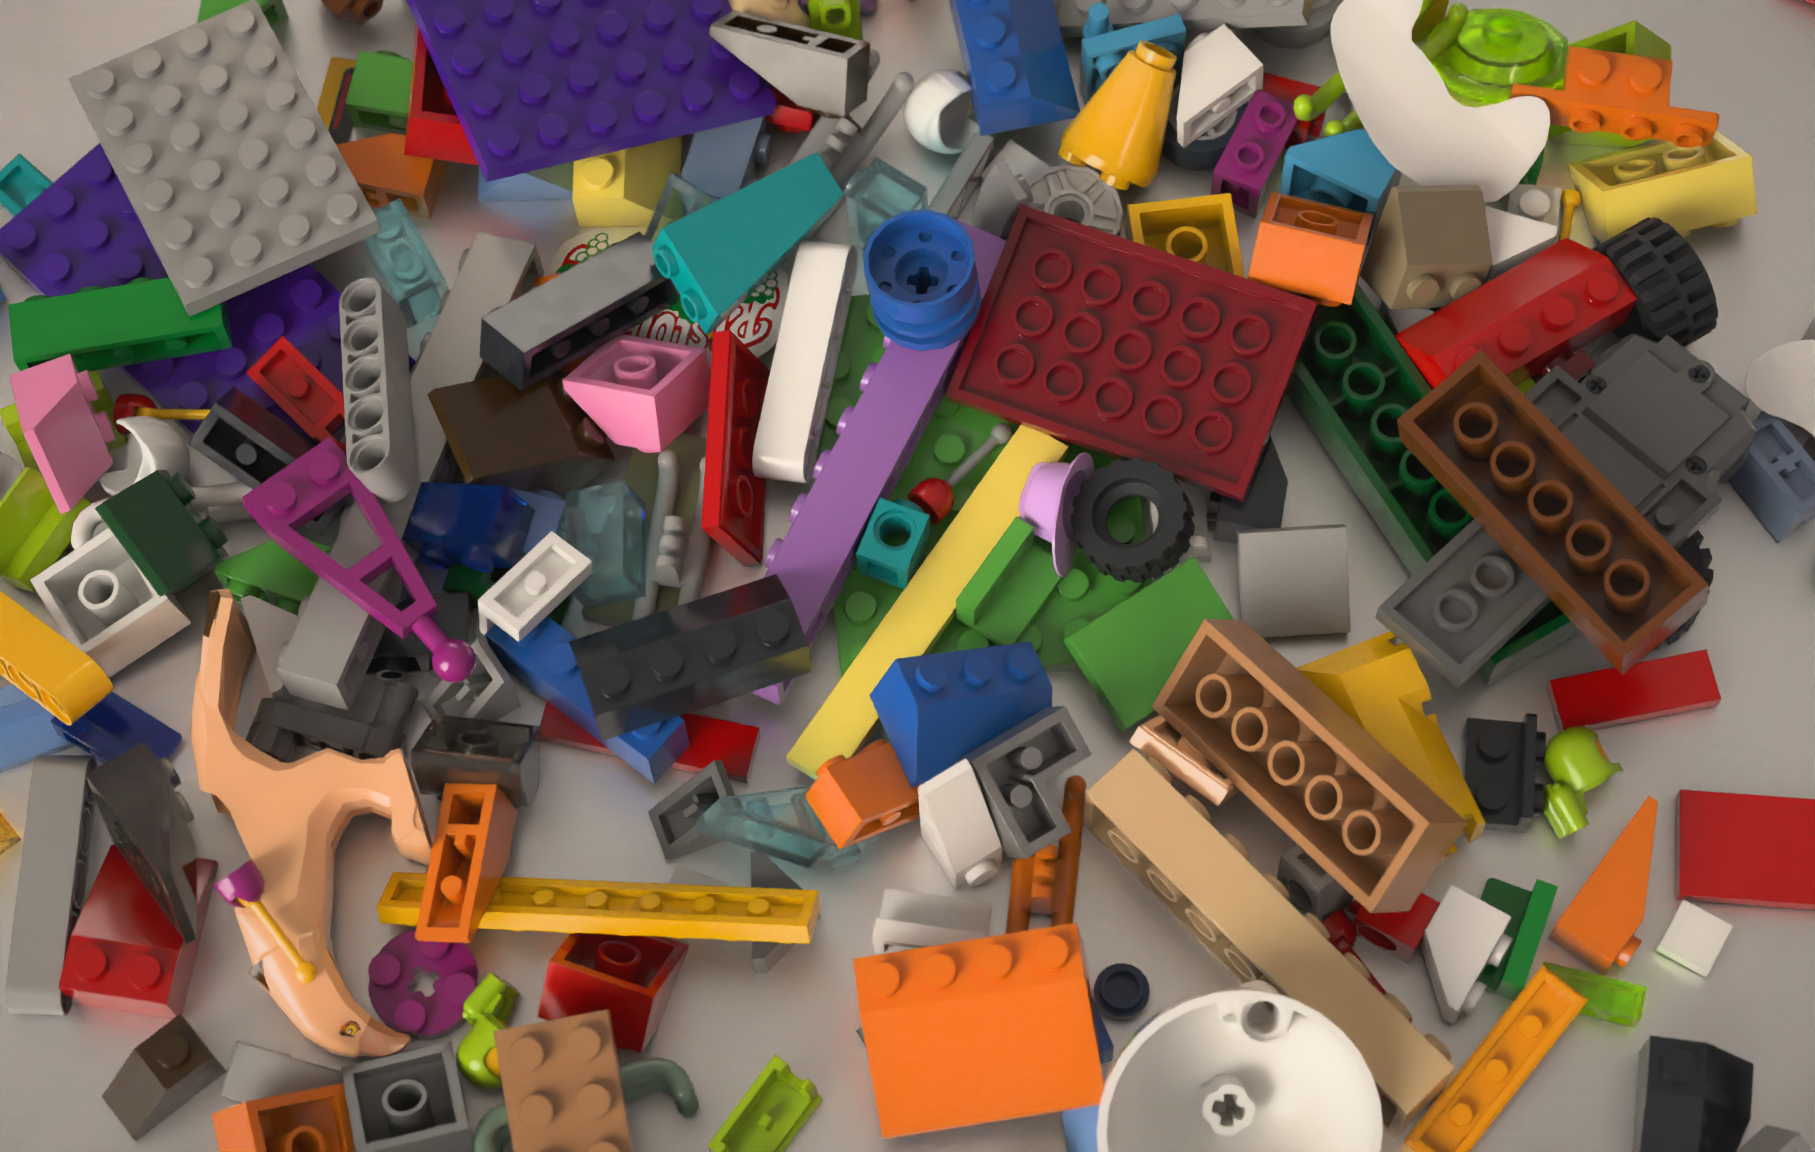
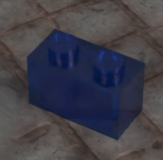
M421 482L401 540L420 554L419 560L422 563L433 568L446 570L450 568L451 564L466 565L471 569L481 572H491L493 567L512 568L519 562L536 510L508 486Z

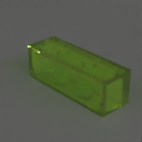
M1543 961L1542 965L1588 999V1002L1578 1015L1633 1029L1640 1022L1647 987Z

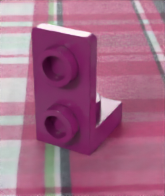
M1257 90L1254 93L1213 171L1210 195L1231 193L1233 209L1256 219L1265 201L1268 179L1299 121L1294 114V104L1261 90Z

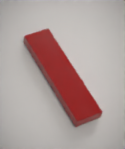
M546 701L537 733L539 740L617 756ZM691 713L680 715L685 721L690 745L670 768L699 773L713 761L722 760L729 780L748 784L760 738L759 727Z

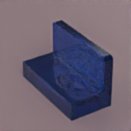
M111 692L72 725L63 723L55 716L50 721L58 736L90 756H94L95 759L146 791L150 789L183 741L180 733L114 692Z

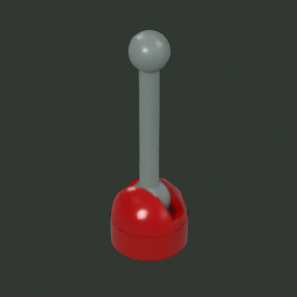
M1005 423L996 424L991 430V437L946 480L934 477L919 482L908 493V500L921 507L924 513L930 515L931 524H938L949 514L954 505L952 488L995 446L1005 444L1011 439V428Z

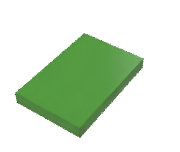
M1193 556L1063 639V642L1121 732L1155 711L1152 705L1204 619H1234Z

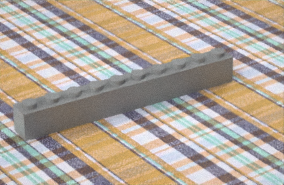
M478 231L471 248L466 249L461 255L458 276L452 289L447 290L441 299L439 318L433 331L426 333L422 340L420 359L413 374H410L416 462L415 485L405 498L396 503L384 504L379 502L413 564L417 560L459 466L427 394L435 388L499 376V372L479 357L481 319L493 309L502 307L526 294L532 288L535 277H542L545 272L536 244ZM355 500L353 505H348L343 511L340 520V533L332 550L325 552L326 555L346 570L381 546ZM393 566L367 584L368 587L393 606H396L405 587ZM320 576L312 594L307 595L301 602L298 612V624L290 641L284 642L279 650L277 671L290 695L350 710L386 626Z

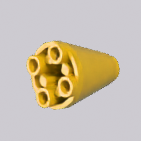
M1139 41L1136 50H1130L1066 128L1061 138L1062 145L1058 155L1072 164L1086 166L1087 163L1101 170L1100 179L1115 188L1128 190L1130 183L1147 188L1149 184L1154 182L1159 169L1176 71L1173 66L1177 57L1156 44Z

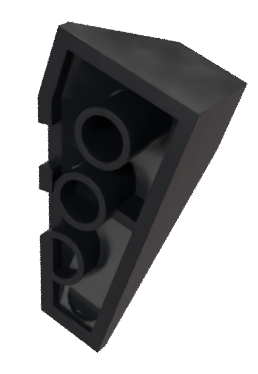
M1650 1036L1639 1051L1632 1152H1736L1751 1119L1754 1064L1709 1043Z

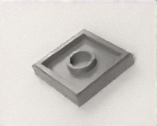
M1345 524L1237 530L1242 621L1247 623L1262 638L1350 632L1347 527Z

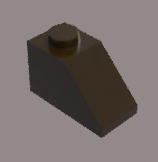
M180 1013L134 1048L102 1095V1098L131 1137L137 1141L219 1078L226 1070L195 1029Z

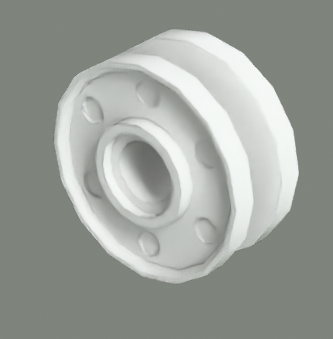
M1065 164L1045 169L1027 182L1033 196V202L1028 204V207L1064 219L1074 218L1080 224L1119 237L1122 235L1123 208L1118 191L1113 186L1103 182L1100 179V173L1085 166Z

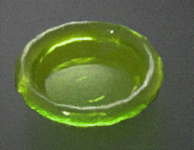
M1505 8L1468 10L1467 21L1460 34L1445 52L1432 63L1448 90L1473 101L1497 104L1508 100L1512 85L1514 84L1556 90L1562 88L1566 55L1570 43L1552 24L1528 13ZM1443 21L1429 32L1427 40L1437 31Z

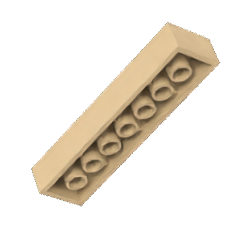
M1135 748L1132 749L1086 791L1083 825L1242 985L1254 980L1265 981L1275 987L1279 994L1288 996L1321 1013L1345 1033L1361 1053L1374 1078L1381 1102L1383 1127L1396 1139L1444 1091L1456 1068L1450 1062L1452 1055L1448 1048L1434 1035L1428 1033L1424 1036L1408 1021L1411 1018V1014L1405 1005L1391 993H1386L1383 996L1368 981L1370 974L1362 962L1349 952L1342 955L1327 940L1330 938V934L1325 926L1308 912L1302 915L1288 901L1290 895L1276 877L1270 873L1262 876L1248 862L1250 855L1241 842L1231 834H1226L1223 837L1208 822L1211 820V817L1206 808L1191 795H1187L1184 798L1170 784L1172 778L1158 760L1152 756L1145 759ZM1258 1001L1272 1015L1274 1004L1269 1001Z

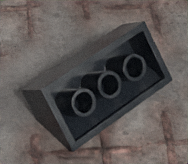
M777 574L569 641L602 741L812 672L807 640L791 597Z

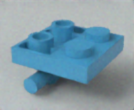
M1104 3L1092 4L1089 8L1088 20L1083 26L1080 92L1084 104H1087L1130 50H1136L1139 41L1156 44L1173 53L1177 57L1173 68L1176 74L1182 72L1186 29L1181 15L1177 14L1114 31L1109 21V8Z

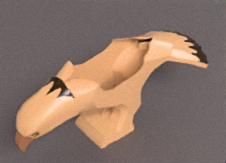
M231 589L210 591L203 634L201 667L197 673L190 723V737L201 791L211 793L218 812L233 818L250 859L261 871L265 882V892L260 901L305 961L312 962L317 968V976L314 981L307 984L299 982L295 977V966L251 907H236L234 910L252 961L248 974L264 987L305 1038L333 1055L357 1058L361 1055L383 1058L401 1053L412 1042L410 1035L398 1033L378 1022L357 1004L336 964L330 939L333 910L335 849L352 818L374 813L392 821L391 831L399 853L406 860H412L429 866L433 844L409 764L401 748L391 750L382 758L366 760L326 748L293 763H285L263 753L235 732L239 702L256 646L247 618L241 613V609L236 603Z

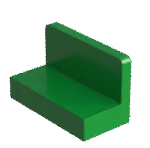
M1495 878L1487 880L1480 900L1511 916L1504 934L1512 937L1513 941L1498 968L1489 963L1486 965L1478 980L1487 985L1485 991L1512 1001L1522 992L1558 886L1537 879L1532 890L1528 891Z

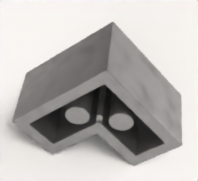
M1053 706L1043 709L955 762L957 764L966 758L971 765L1000 843L1007 856L1010 858L1026 859L1072 832L1045 782L1091 756L1092 753L1066 706Z

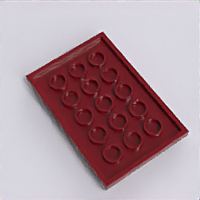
M1021 204L983 298L976 324L970 331L945 396L948 401L1017 425L1026 426L1104 455L1122 459V461L1131 460V457L1142 458L1146 462L1152 460L1159 463L1165 471L1168 469L1175 475L1177 480L1245 502L1316 316L1318 302Z

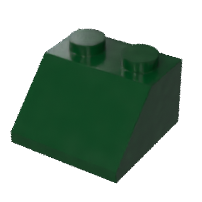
M167 470L154 471L94 508L159 597L179 593L218 565L219 562L230 556L222 546L228 542L223 530L211 516L202 519L191 504L196 499V495L190 485L178 472L171 476Z

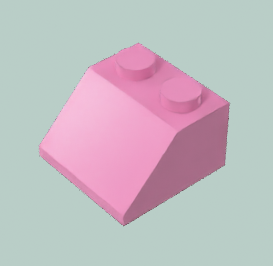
M621 334L599 347L563 379V387L615 444L634 447L645 453L662 452L709 408L710 378L707 352L705 348Z
M67 354L9 375L23 434L60 514L71 511L113 464L108 443L116 440L106 411L96 413L91 403L99 398L88 370L78 373L71 355Z

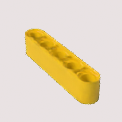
M0 591V675L63 723L72 725L113 692L114 688L110 679L92 658Z

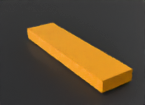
M1542 965L1406 1137L1404 1143L1415 1152H1470L1582 1010L1588 999Z

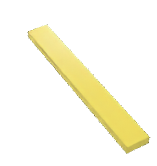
M1023 425L1019 426L786 755L789 764L817 780V769L829 759L838 755H844L848 759L859 753L881 722L869 696L895 659L927 655L956 615L957 597L1017 516L1021 519L1019 512L1020 496L1032 468L1041 462H1063L1068 455L1067 445L1048 434Z

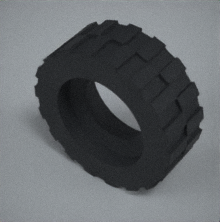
M1132 457L1131 460L1122 461V459L1111 461V465L1104 468L1101 466L1094 471L1095 474L1089 480L1085 479L1080 486V493L1074 497L1072 503L1074 512L1071 514V525L1075 530L1073 535L1087 559L1103 575H1111L1116 581L1120 582L1133 580L1134 583L1145 582L1144 579L1151 577L1156 579L1164 575L1163 572L1170 567L1173 569L1180 562L1179 558L1183 553L1186 554L1191 546L1189 541L1191 535L1194 536L1195 525L1192 521V517H1195L1193 507L1175 475L1168 469L1167 471L1162 469L1159 463L1152 460L1146 462L1142 458ZM1140 496L1150 500L1156 506L1159 515L1158 525L1154 533L1148 539L1138 544H1123L1116 541L1110 535L1107 527V520L1111 509L1119 501L1127 497Z

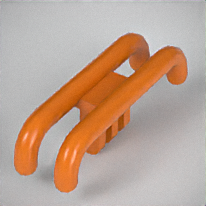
M1073 775L1065 782L1062 814L1072 832L1059 839V848L1050 844L1026 859L1013 858L1005 934L1027 931L1030 913L1052 915L1050 927L1073 923L1086 796V782L1081 776Z

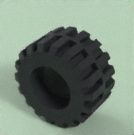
M1648 217L1592 249L1609 258L1638 298L1625 323L1613 330L1620 340L1635 333L1659 342L1666 335H1669L1681 346L1686 347L1715 329L1718 308L1707 271L1690 244L1668 223H1664L1661 219L1655 217L1652 219Z

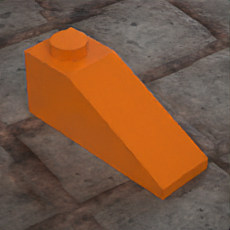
M387 133L336 145L370 207L431 219L447 168L445 160L404 155L405 135Z
M445 783L415 932V938L418 941L472 942L508 864L518 813L497 784Z
M1650 796L1644 801L1567 907L1548 937L1603 977L1614 962L1624 968L1642 943L1634 934L1644 919L1658 801Z

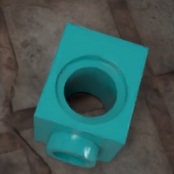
M879 498L856 553L858 573L905 589L917 570L931 536L930 515L924 513L923 509L913 502L903 499H896L894 502ZM891 533H901L909 538L905 544L896 547L889 546L882 541Z

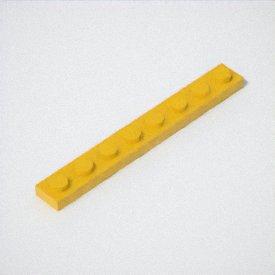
M392 873L377 904L380 924L417 926L427 873ZM501 877L478 928L513 931H550L568 934L593 933L619 936L671 937L675 939L700 938L727 941L743 940L780 942L784 944H810L821 904L819 890Z

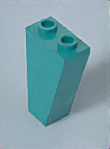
M815 152L664 226L651 248L655 265L659 272L665 278H670L681 295L680 301L686 315L693 322H698L705 335H707L727 319L798 248L802 240H806L831 216L844 193L818 152Z

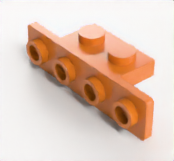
M1574 46L1569 47L1566 55L1562 90L1514 84L1508 97L1509 100L1515 97L1532 96L1543 100L1549 109L1550 124L1570 127L1576 132L1591 133L1600 131L1621 134L1629 140H1645L1648 138L1669 141L1683 148L1709 146L1719 125L1718 113L1668 106L1673 61Z

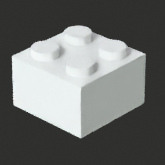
M109 528L30 580L63 637L92 658L102 668L108 678L191 623L174 594L159 597Z

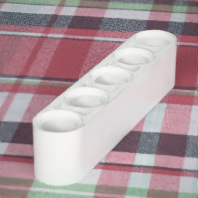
M802 240L798 246L753 448L752 468L755 477L808 483L813 476L856 278L857 251L854 245Z

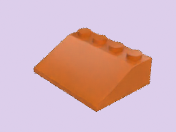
M1077 923L853 959L859 1011L883 1139L1100 1105L1105 1082L1084 942Z

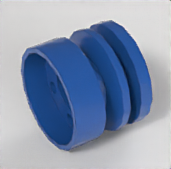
M927 209L905 211L884 221L869 237L863 254L864 272L873 316L879 328L886 337L899 346L918 351L943 349L959 341L976 324L982 306L972 239L962 224L945 213Z

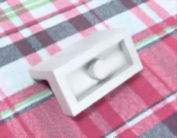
M551 531L478 599L480 632L485 635L496 624L520 642L592 574V561Z
M887 888L883 891L879 918H875L872 937L874 954H885L988 937L991 904L984 901Z

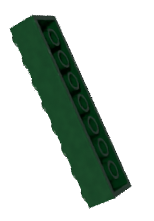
M1357 283L1351 305L1341 303L1339 306L1329 307L1318 304L1316 316L1291 378L1287 393L1407 570L1413 576L1471 523L1474 518L1400 440L1397 419L1425 397L1432 389ZM1551 600L1477 670V673L1486 686H1489L1575 637L1579 629Z

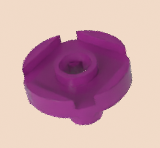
M413 929L390 940L380 950L379 954L371 960L368 968L370 977L368 986L369 997L374 1010L387 1027L398 1033L417 1037L419 1040H436L452 1034L468 1021L462 1016L464 1012L463 1004L481 983V975L472 953L464 943L418 941L415 938L416 929ZM425 972L427 975L436 973L439 976V979L433 983L435 992L431 996L425 997L421 991L410 992V986L416 982L415 976L417 974Z

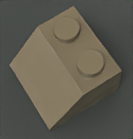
M1478 185L1392 186L1359 274L1390 310L1443 308L1484 285L1492 265V256L1483 190Z

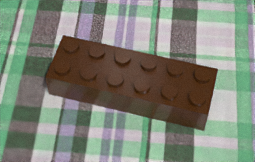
M1481 349L1397 419L1401 442L1622 675L1707 604L1709 584Z

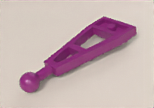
M330 437L242 497L245 509L278 546L402 639L414 632L433 653V669L441 679L453 683L461 682L473 673L476 666V655L473 648L463 640L449 639L432 620V618L438 615L436 602L374 493L370 492L351 472L347 464V456ZM351 493L381 546L346 570L296 531ZM392 566L414 601L413 604L402 612L367 586V584Z

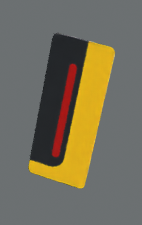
M332 57L329 62L317 111L337 145L349 142L353 127L345 103L357 60Z

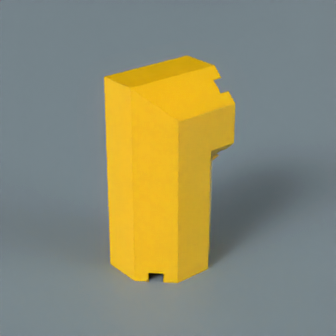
M1389 631L1297 667L1305 677L1467 821L1457 838L1464 834L1469 844L1480 837L1485 822L1438 726L1436 714L1424 715L1422 703L1431 700L1428 684L1409 646L1404 642L1396 645L1398 637ZM1452 844L1443 859L1457 851L1454 844Z

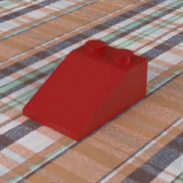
M111 845L71 934L58 988L75 1005L166 1019H174L180 1013L183 1014L218 862L216 860Z

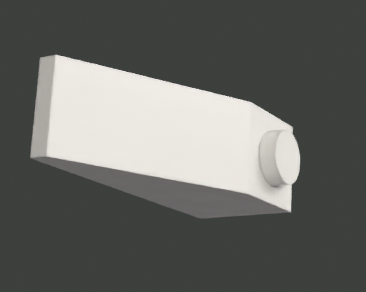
M965 758L918 786L921 838L955 890L967 883L971 887H975L986 882L997 873V865L1002 863V845L974 771Z

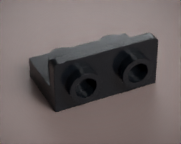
M1526 713L1522 722L1467 718L1462 776L1485 822L1484 830L1526 833L1533 816H1541L1544 785L1535 783V764H1543L1546 733L1537 731V714Z

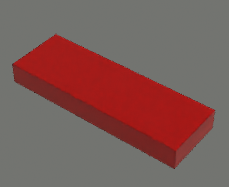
M1707 649L1639 662L1623 675L1613 667L1549 680L1547 685L1559 732L1574 726H1584L1595 730L1716 706L1721 701Z

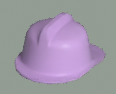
M1086 452L1078 454L1072 463H1037L1032 468L1020 496V517L1023 521L1034 527V535L1052 544L1053 564L1056 574L1060 577L1068 575L1073 565L1077 542L1073 535L1075 530L1071 525V514L1074 512L1072 503L1074 497L1080 493V486L1085 479L1089 480L1094 475L1092 456Z

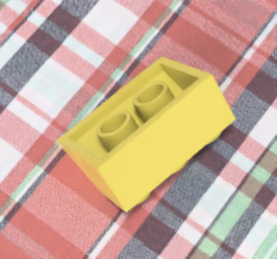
M1717 130L1710 145L1707 147L1683 148L1675 145L1673 142L1658 141L1568 163L1569 172L1575 189L1580 193V203L1592 235L1601 243L1648 217L1651 219L1653 217L1661 219L1685 238L1691 234V230L1706 226L1715 228L1730 227L1738 224L1740 218L1757 214L1752 156Z
M682 136L574 161L572 200L579 227L666 226L679 220L681 207L677 185L682 172Z

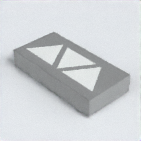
M979 130L973 134L927 210L945 213L954 220H958L980 185L979 175L994 159V137L990 135L981 136Z

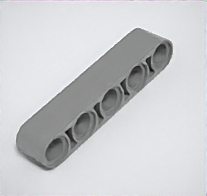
M364 277L352 282L343 291L339 301L347 464L351 472L370 492L374 493L380 503L391 504L405 498L411 492L416 481L407 325L404 312L379 281L375 278Z
M38 755L33 764L6 978L5 998L9 1014L68 1015L72 1006V1002L58 988L71 934L84 907L98 789V767L94 756Z

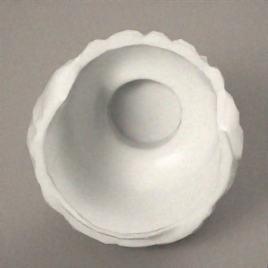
M941 69L931 71L914 82L913 88L904 102L903 115L906 128L923 147L942 154L961 153L973 134L979 130L978 123L971 119L970 116L973 111L970 93L972 86L968 84L966 75L958 70Z
M148 416L127 417L116 421L117 424L123 425L131 433L128 435V443L125 446V470L105 472L99 478L106 492L114 496L156 470H167L171 476L178 472L184 479L186 478L190 470V453L182 436L171 425L155 417Z

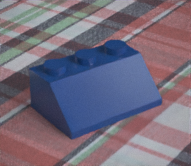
M949 0L967 81L972 86L970 93L981 136L1073 119L1079 114L1080 107L1053 0Z
M1024 642L897 658L869 696L910 786L917 787L956 764L955 761L1043 709L1052 707V684L1032 643Z

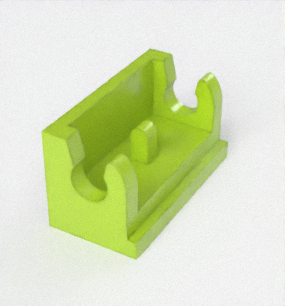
M774 1054L707 1145L709 1152H786L819 1107L823 1098L818 1095L817 1087L808 1078L804 1081L790 1071L791 1068L787 1062Z

